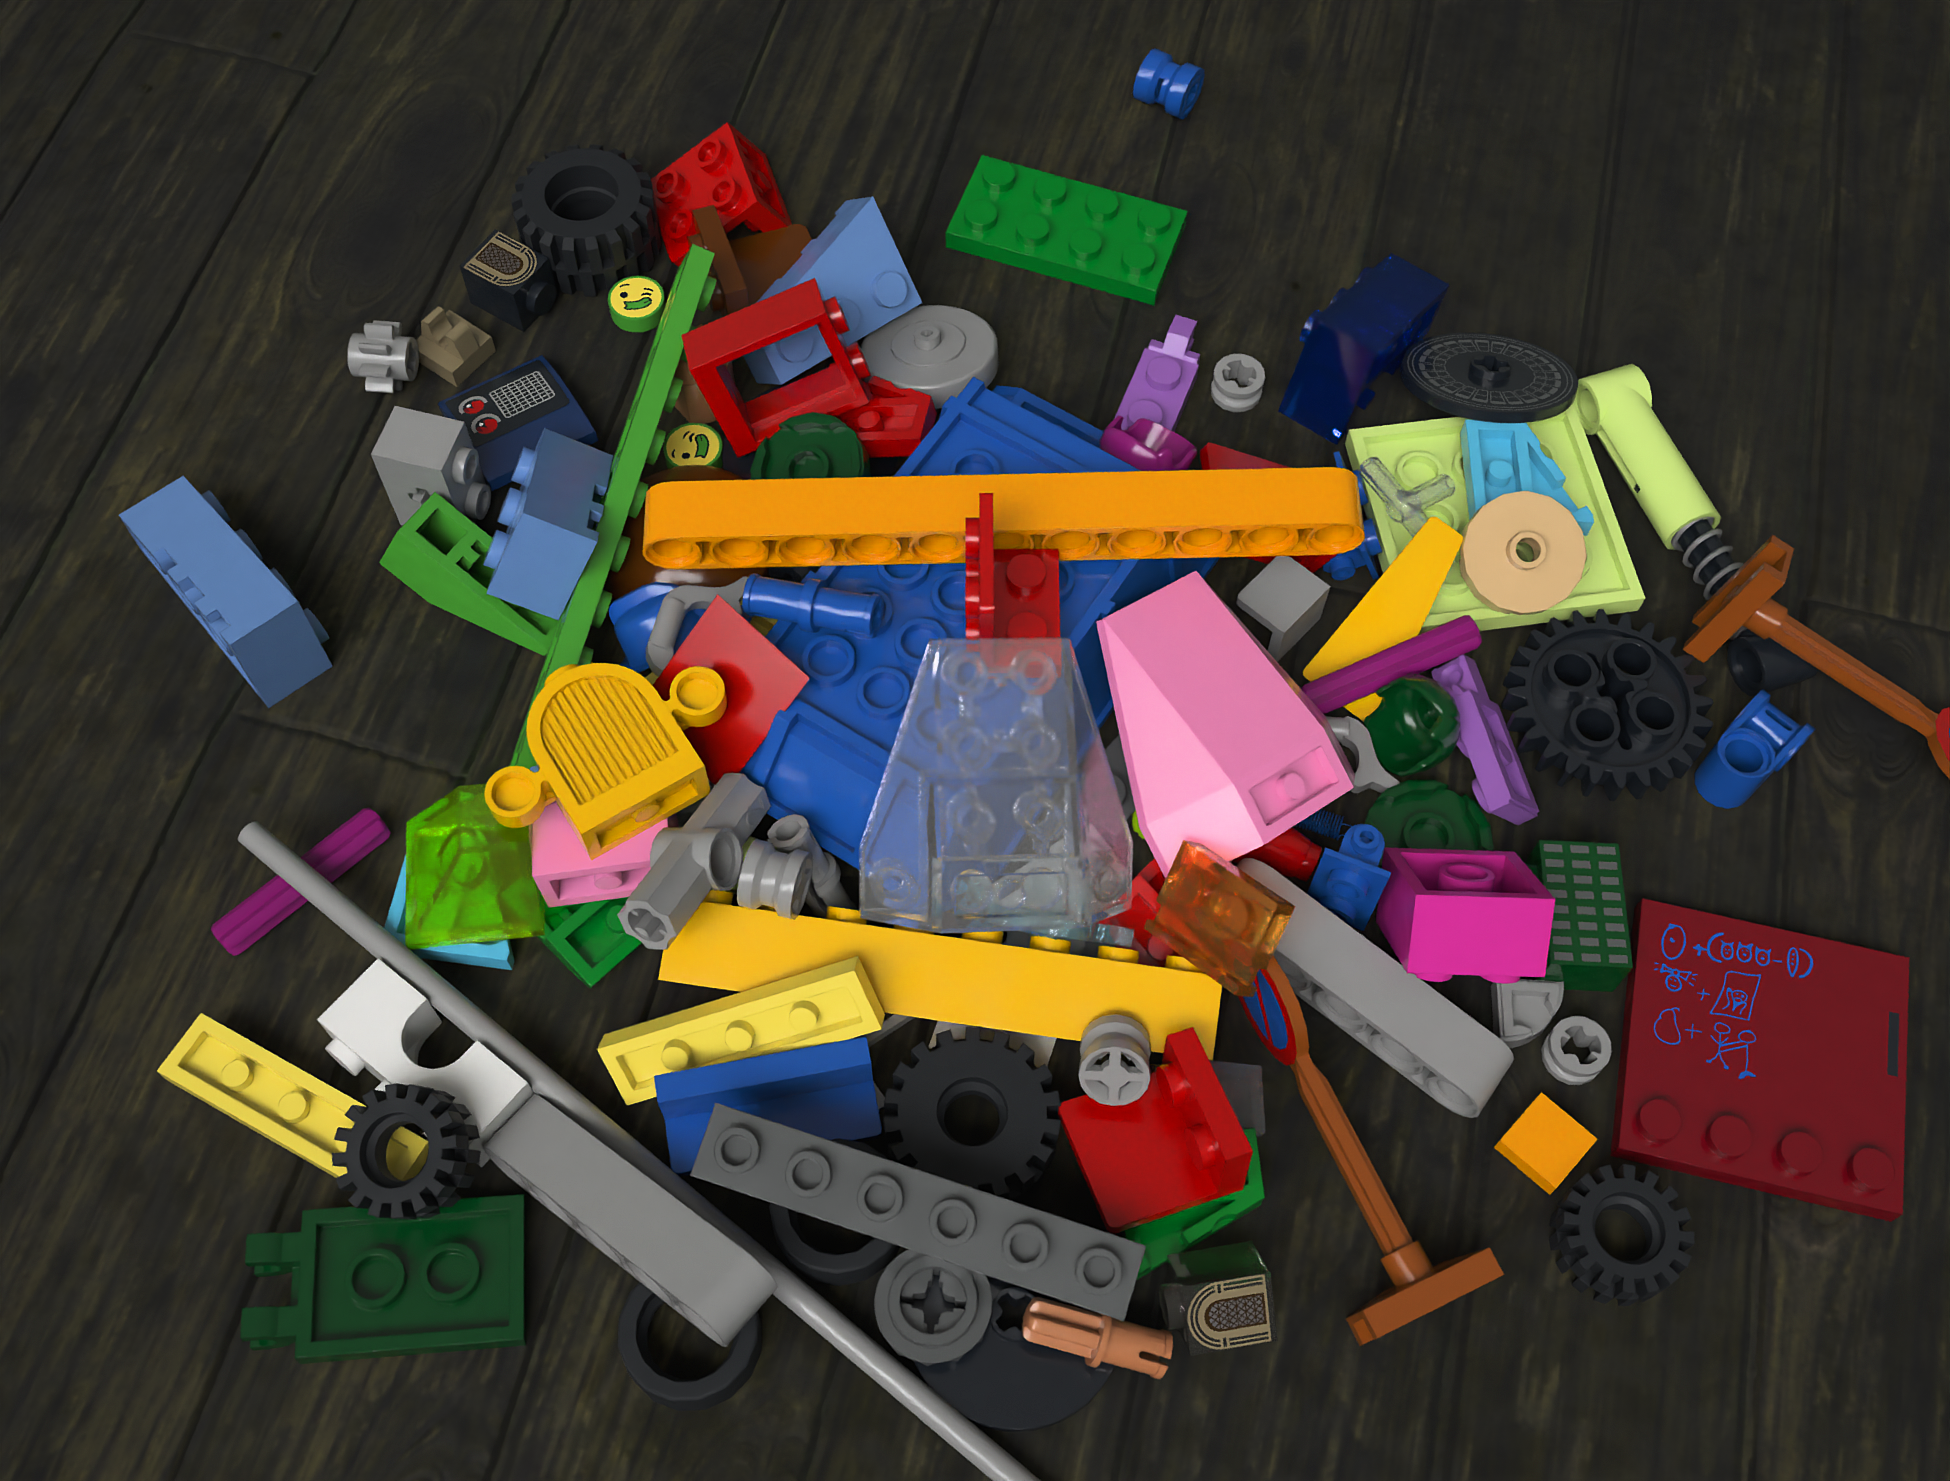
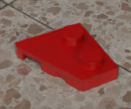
M873 376L868 382L862 381L869 403L836 416V418L856 432L868 451L869 458L910 456L934 426L937 412L932 397L910 388H897L891 381L877 376Z

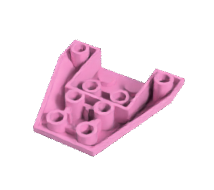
M1197 571L1096 622L1139 828L1169 887L1178 886L1268 843L1354 788L1355 773L1325 715Z

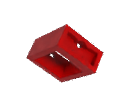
M815 278L681 335L689 371L738 458L757 450L766 436L771 439L774 433L781 429L778 425L790 417L812 412L836 417L869 403L862 379L871 376L862 350L858 342L847 346L842 334L850 331L841 305L836 296L825 300ZM817 325L836 364L745 403L724 364Z

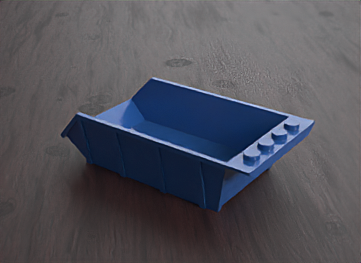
M973 377L957 398L952 395L942 406L938 422L893 477L1128 472L1141 470L1100 449L1099 440L1103 434L1102 430L1022 388L996 385L990 391L985 388L983 381ZM1220 557L1059 561L1060 678H979V653H966V563L821 566L816 573L809 571L801 583L805 584L808 579L814 578L824 580L828 588L867 595H881L884 610L880 630L875 638H869L866 635L820 628L817 633L800 630L798 623L782 620L776 622L765 637L809 676L810 679L785 712L781 709L777 712L767 737L740 773L745 774L754 784L764 787L771 805L767 811L768 815L777 820L788 815H802L807 819L810 830L822 848L928 913L934 914L978 895L984 887L994 882L1114 710L1096 622L1194 571H1197L1205 580Z

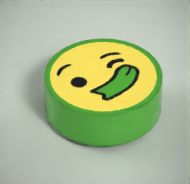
M645 276L626 277L614 284L608 294L611 318L619 328L629 332H645L659 325L666 302L664 291L655 280Z
M687 423L676 427L667 435L663 445L667 468L683 465H707L722 468V440L717 431L712 427L702 423Z

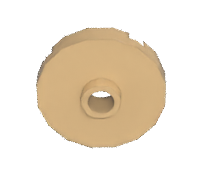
M1531 491L1502 494L1479 508L1463 528V541L1460 547L1461 559H1459L1461 576L1473 596L1494 611L1517 615L1542 613L1566 599L1582 578L1587 557L1583 531L1572 513L1550 496ZM1518 542H1525L1533 549L1534 556L1531 562L1522 561L1517 556L1516 546Z

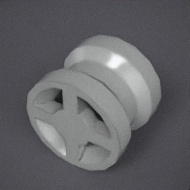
M759 839L754 840L747 851L737 887L738 905L754 910L762 905L774 907L778 916L795 920L804 905L810 886L813 870L812 853L795 849L787 854L776 851L774 845L770 842Z
M1106 1015L1092 1021L1083 1031L1080 1042L1081 1060L1078 1075L1082 1089L1090 1098L1110 1106L1127 1105L1139 1099L1148 1089L1151 1078L1149 1064L1151 1044L1149 1034L1142 1024L1131 1017L1123 1015Z

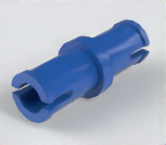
M753 573L746 581L742 598L743 612L749 617L759 616L798 623L800 630L817 633L820 628L866 635L869 638L877 636L881 627L884 610L881 595H867L828 588L824 580L814 578L808 579L803 584L762 577L760 574Z

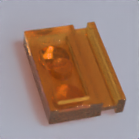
M1183 840L1156 899L1161 904L1155 920L1147 919L1144 929L1235 996L1253 997L1257 990V987L1252 985L1259 969H1267L1296 906L1202 843Z

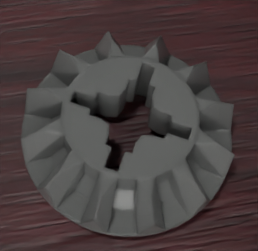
M908 1249L898 1255L886 1267L879 1279L874 1299L876 1321L881 1334L899 1356H905L911 1360L918 1361L927 1367L935 1363L959 1361L965 1353L982 1341L992 1314V1293L988 1279L985 1274ZM934 1275H939V1285L942 1288L944 1300L955 1303V1307H965V1309L954 1308L953 1312H942L939 1317V1323L934 1326V1334H928V1325L925 1323L923 1311L912 1308V1304L902 1302H914V1299L926 1298L929 1287H933Z

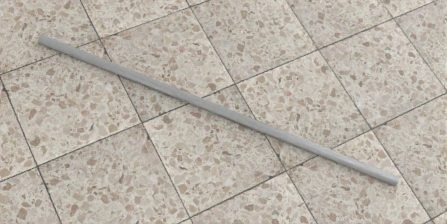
M254 821L242 829L238 836V841L375 958H379L426 997L434 1008L474 1042L479 1041L525 1079L533 1092L548 1101L755 1258L777 1283L778 1288L772 1293L776 1298L992 1481H1041L264 826Z

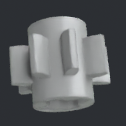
M373 320V323H365V333H353L349 341L348 366L351 375L354 377H366L365 390L367 392L394 394L395 390L402 391V380L413 381L418 372L419 349L416 339L414 337L401 336V322Z

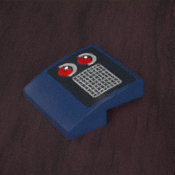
M543 355L437 403L443 417L465 422L473 448L477 450L479 455V465L484 480L492 491L512 482V474L523 447L535 450L544 428L586 445L599 441L594 428L576 399Z

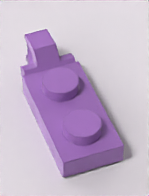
M1175 315L1167 332L1165 342L1152 339L1148 349H1144L1115 418L1117 416L1123 417L1122 430L1131 427L1138 419L1145 418L1175 432L1197 379L1200 354L1190 351L1194 343L1193 334L1197 321Z
M1463 654L1432 670L1433 680L1439 681L1453 696L1460 713L1459 722L1461 727L1457 746L1466 757L1470 758L1477 777L1472 780V788L1479 804L1487 813H1492L1516 825L1537 817L1539 812L1538 806L1498 704L1489 699L1475 660Z

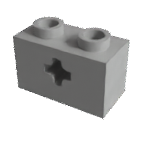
M394 406L371 456L400 525H404L434 492L439 494L473 523H476L477 519L482 520L489 509L491 490L489 485L485 483L479 465V455L477 450L473 448L465 422Z

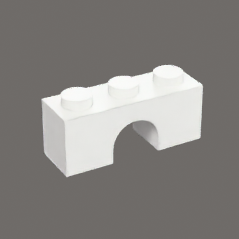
M379 958L317 1019L333 1039L325 1047V1050L354 1076H357L363 1068H366L381 1081L374 1090L385 1091V1085L412 1084L447 1092L455 1097L452 1103L465 1105L472 1115L466 1118L464 1123L476 1125L480 1136L478 1139L468 1141L470 1150L481 1151L478 1164L480 1167H483L490 1159L485 1153L483 1146L534 1095L529 1083L479 1041H476L457 1061L448 1066L435 1069L418 1066V1054L422 1044L439 1027L442 1021L428 999Z

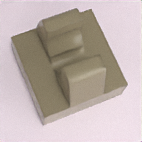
M439 306L421 321L422 335L416 339L419 349V363L456 387L496 351L490 335L451 310L445 313L444 309Z

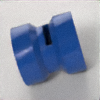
M1154 48L1148 53L1140 66L1133 87V96L1135 99L1148 105L1156 102L1164 105L1166 113L1183 120L1191 112L1199 97L1204 82V69L1188 62L1179 65L1173 61L1172 55Z

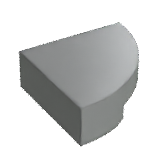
M1520 979L1518 982L1510 984L1493 982L1491 985L1494 1034L1509 1048L1524 1045L1535 1039L1547 1028L1561 1006L1564 982Z

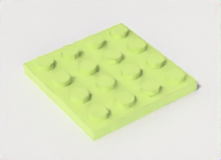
M1575 403L1557 416L1541 421L1527 422V425L1540 441L1542 452L1548 458L1554 460L1565 475L1566 480L1562 487L1578 509L1587 506L1593 514L1594 523L1588 535L1584 536L1587 557L1581 580L1566 599L1542 613L1517 615L1497 612L1474 597L1462 578L1459 559H1461L1459 549L1418 635L1464 615L1471 616L1479 631L1547 623L1553 617L1559 621L1569 620L1572 612L1576 610L1584 618L1594 617L1598 609H1604L1606 615L1639 610L1645 600V596ZM1459 416L1350 429L1348 431L1345 446L1352 470L1359 469L1361 473L1362 484L1369 501L1363 507L1367 520L1373 518L1376 526V534L1383 551L1378 554L1383 573L1430 517L1439 518L1462 535L1463 528L1469 522L1460 432L1465 419L1468 418ZM1525 542L1517 543V556L1522 561L1531 562L1534 556L1531 546Z

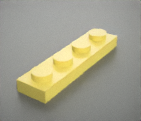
M856 956L604 1034L597 1050L628 1106L657 1097L655 1075L848 1040L881 1030L885 1013L859 957Z
M200 1013L157 1072L167 1081L337 1178L348 1173L346 1167L332 1166V1153L346 1152L347 1142L334 1140L338 1127L352 1129L355 1122L345 1116L352 1105H365ZM402 1126L395 1130L388 1142L386 1151V1162L390 1173L401 1181L409 1180L418 1175L428 1157V1141Z

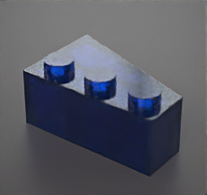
M1393 253L1389 254L1374 268L1365 267L1349 290L1342 287L1333 297L1328 308L1323 312L1318 309L1315 310L1307 319L1299 337V340L1305 343L1278 412L1337 445L1346 434L1347 424L1355 406L1357 405L1365 410L1374 399L1376 393L1368 389L1370 385L1384 371L1394 375L1402 364L1403 355L1406 350L1416 342L1421 341L1428 333L1449 288V284Z

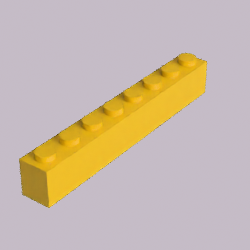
M710 890L670 947L664 949L658 980L739 992L858 956L884 1013L1081 1041L1083 1031L1092 1021L1102 1016L1118 1014L1131 1017L1142 1024L1149 1034L1151 1052L1164 1053L1167 1035L1193 1027L1209 1060H1213L1223 984V976L1206 974L1208 961L1167 955L1165 968L1138 964L1139 951L1098 946L1097 958L1070 954L1071 941L1040 936L1030 937L1029 948L1002 944V931L963 926L961 938L934 935L936 922L895 916L893 929L866 925L868 912L830 906L827 907L826 919L798 915L793 920L778 916L774 907L762 905L755 910L731 905L733 893Z

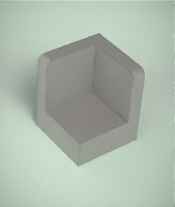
M1276 556L1239 592L1236 603L1246 613L1272 631L1267 651L1278 662L1319 621L1331 586L1290 556Z

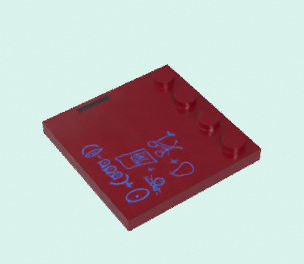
M1642 898L1634 908L1631 936L1633 968L1628 973L1610 1156L1892 1222L1903 1215L1909 957Z

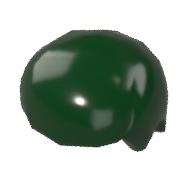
M1410 673L1390 681L1388 685H1384L1376 691L1378 697H1382L1381 703L1372 714L1365 718L1364 726L1370 733L1376 757L1385 770L1400 777H1405L1432 769L1450 757L1459 738L1461 727L1459 722L1460 713L1453 696L1439 681Z

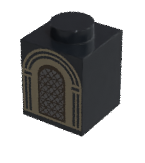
M496 229L460 265L471 304L523 332L539 316L546 314L559 296L549 257Z

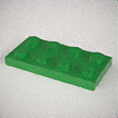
M981 155L946 230V247L1155 305L1185 229L1188 211Z

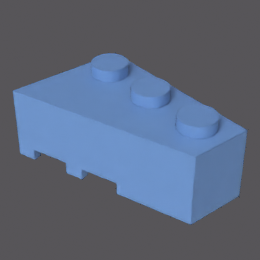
M873 196L846 200L835 212L836 217L816 239H812L800 252L802 254L801 257L781 279H777L757 302L815 278L825 300L836 296L850 328V331L842 334L847 346L921 304L920 296ZM814 325L748 353L743 357L756 383L782 385L832 355L818 326Z
M544 428L535 450L523 447L511 481L521 484L520 490L510 487L497 521L507 525L506 533L499 530L495 531L483 563L484 566L494 569L486 594L559 620L598 542L599 532L592 530L594 521L599 522L603 514L604 505L599 503L601 496L605 495L608 487L613 455Z

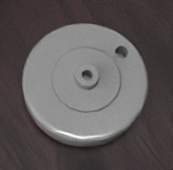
M928 305L914 307L866 335L860 346L871 376L864 378V382H868L873 376H877L891 381L897 388H910L930 395L935 409L942 408L951 395L957 398L973 377L983 381L986 388L994 379L999 366L997 337L993 328L978 315L951 306Z

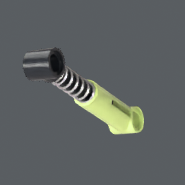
M1629 364L1578 379V389L1573 403H1575L1585 434H1596L1667 549L1685 552L1683 564L1687 567L1695 568L1693 580L1695 583L1706 586L1704 597L1706 600H1709L1740 569L1743 563H1735L1730 556L1733 547L1724 546L1719 539L1723 531L1715 528L1720 523L1721 516L1651 408L1652 394L1645 374L1639 367ZM1741 626L1730 637L1732 641L1727 650L1730 673L1741 691L1749 696L1755 697L1763 689L1769 693L1811 679L1817 674L1818 669L1770 637L1764 640L1744 626Z

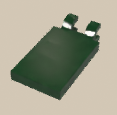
M524 1194L460 1199L452 1207H439L441 1214L430 1218L417 1217V1220L378 1218L368 1215L369 1209L356 1208L355 1206L302 1210L301 1232L247 1234L245 1264L248 1267L255 1266L254 1274L257 1277L292 1273L291 1306L242 1308L240 1339L242 1341H250V1348L253 1351L281 1348L295 1343V1359L300 1364L526 1346L527 1202Z

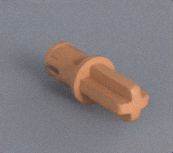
M1035 1297L1031 1300L1023 1317L1022 1336L1027 1341L1084 1356L1085 1363L1088 1366L1096 1368L1101 1362L1149 1374L1156 1379H1161L1167 1371L1168 1365L1160 1362L1159 1357L1171 1358L1173 1336L1168 1330H1157L1125 1320L1121 1321L1097 1312L1041 1297Z

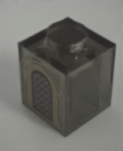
M1252 1241L1167 1255L1170 1283L1159 1285L1162 1314L1168 1330L1178 1328L1190 1356L1277 1341L1271 1272Z

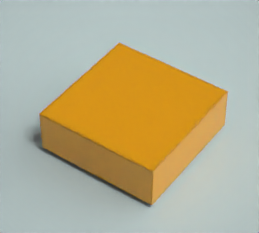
M1541 1092L1494 1148L1550 1195L1596 1142L1597 1138Z

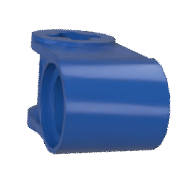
M1764 689L1761 690L1730 724L1696 770L1694 783L1699 794L1707 802L1717 807L1726 809L1739 807L1752 796L1774 771L1778 772L1794 756L1816 729L1808 723L1800 726L1771 704V695Z

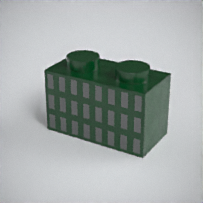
M1539 840L1525 864L1555 898L1545 977H1532V980L1564 982V990L1613 992L1633 968L1619 844Z

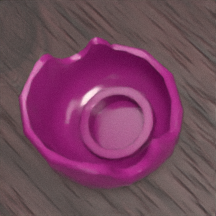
M1117 416L1105 428L1099 440L1101 450L1141 471L1188 470L1197 455V447L1187 439L1145 418L1138 419L1131 427L1122 430L1123 417Z

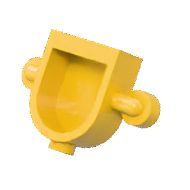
M591 663L580 666L569 664L560 667L546 679L545 687L535 698L527 718V740L539 771L532 772L522 766L502 768L495 772L485 786L484 797L495 820L509 828H521L532 824L541 816L545 806L556 801L592 861L706 797L711 792L705 765L683 733V730L691 726L705 727L715 723L722 717L727 707L723 680L718 673L710 668L702 666L687 668L675 676L670 686V699L664 701L646 678L624 666L610 663Z

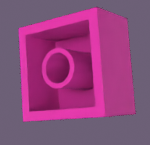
M1384 847L1382 869L1390 871L1391 875L1378 900L1376 923L1406 973H1413L1417 978L1433 982L1450 980L1452 975H1479L1485 980L1502 984L1516 983L1520 980V977H1545L1555 898L1515 852Z

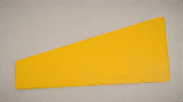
M1430 517L1305 667L1303 676L1312 682L1418 636L1461 547L1463 536L1439 518ZM1375 692L1343 707L1364 722L1365 718L1379 707L1382 697H1378Z

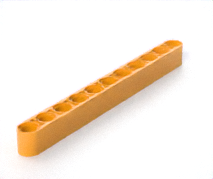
M1337 467L670 481L656 484L646 492L643 556L651 564L666 569L966 563L965 518L979 517V493H993L994 549H1059V561L1334 555L1351 551L1361 545L1365 539L1357 476L1350 470Z

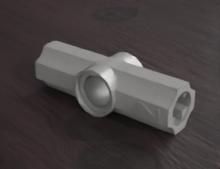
M725 773L683 827H666L657 833L650 852L651 869L617 914L626 934L637 938L648 949H668L710 890H730L737 884L743 865L742 846L771 807L764 787L754 784L743 773Z

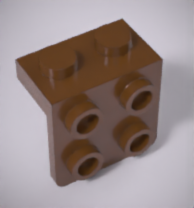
M714 205L692 210L696 234L687 236L689 249L692 244H695L715 253L708 276L717 279L709 305L712 312L720 310L722 317L755 304L777 279H781L801 257L802 254L800 252L812 240L808 229L804 225L792 224L785 228L728 241Z

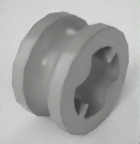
M1231 354L1223 357L1215 366L1211 383V396L1215 403L1231 412H1244L1252 409L1258 404L1262 394V387L1265 381L1264 368L1255 358L1245 354ZM1237 378L1240 385H1247V387L1239 388L1235 381L1229 379Z
M1571 1016L1561 1020L1544 1039L1541 1048L1542 1061L1547 1071L1557 1080L1568 1085H1582L1592 1081L1609 1062L1612 1053L1611 1040L1605 1029L1596 1021L1583 1016ZM1570 1037L1573 1038L1577 1047H1588L1591 1052L1582 1064H1580L1575 1054H1564L1562 1050Z

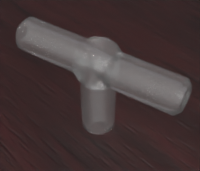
M1378 457L1366 459L1359 468L1360 475L1385 503L1388 516L1393 521L1401 523L1412 537L1417 534L1429 519L1422 510L1452 496L1455 492V483L1447 474H1440L1410 490H1405Z

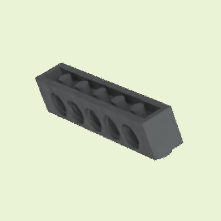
M718 1103L714 1105L690 1175L1121 1321L1125 1319L1146 1249V1245Z

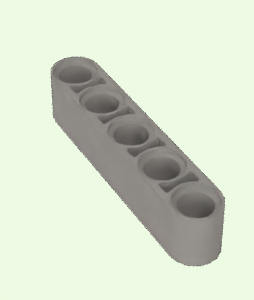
M1254 858L1240 860L1203 910V917L1206 923L1226 942L1229 943V941L1247 933L1260 939L1274 955L1296 995L1441 1105L1461 1116L1469 1118L1478 1117L1514 1061L1512 1051L1495 1034L1423 980L1417 978L1415 974L1406 973L1399 962L1264 862Z
M534 1094L483 1146L485 1153L516 1184L709 1338L723 1347H726L778 1288L773 1277L749 1253L539 1095Z

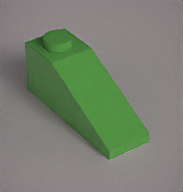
M434 492L397 531L379 563L427 602L545 656L548 653L559 620L486 594L494 569L484 566L483 563L492 537Z

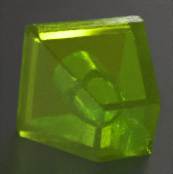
M487 783L459 786L406 822L405 945L410 950L545 935L544 898L532 877V824L521 828H509L497 822L485 801L484 791Z

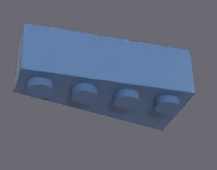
M182 476L119 514V517L141 551L268 708L332 667L321 645L329 639L321 623L308 608L302 610L291 588L275 568L269 570L261 561L263 558L248 535L242 529L234 532L227 524L231 520L211 491L208 490L200 494Z

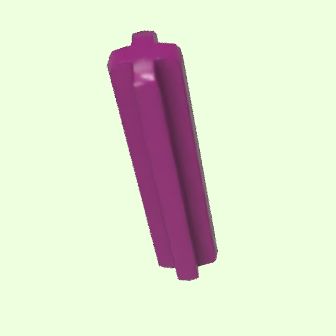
M1464 615L1303 685L1301 689L1323 714H1326L1375 693L1382 686L1388 685L1390 681L1410 673L1419 674L1477 649L1482 643L1481 634L1471 616Z
M364 808L300 858L332 883L386 841L390 836V831L386 823L371 808ZM276 875L212 925L211 931L227 952L233 956L239 955L308 900L279 875Z

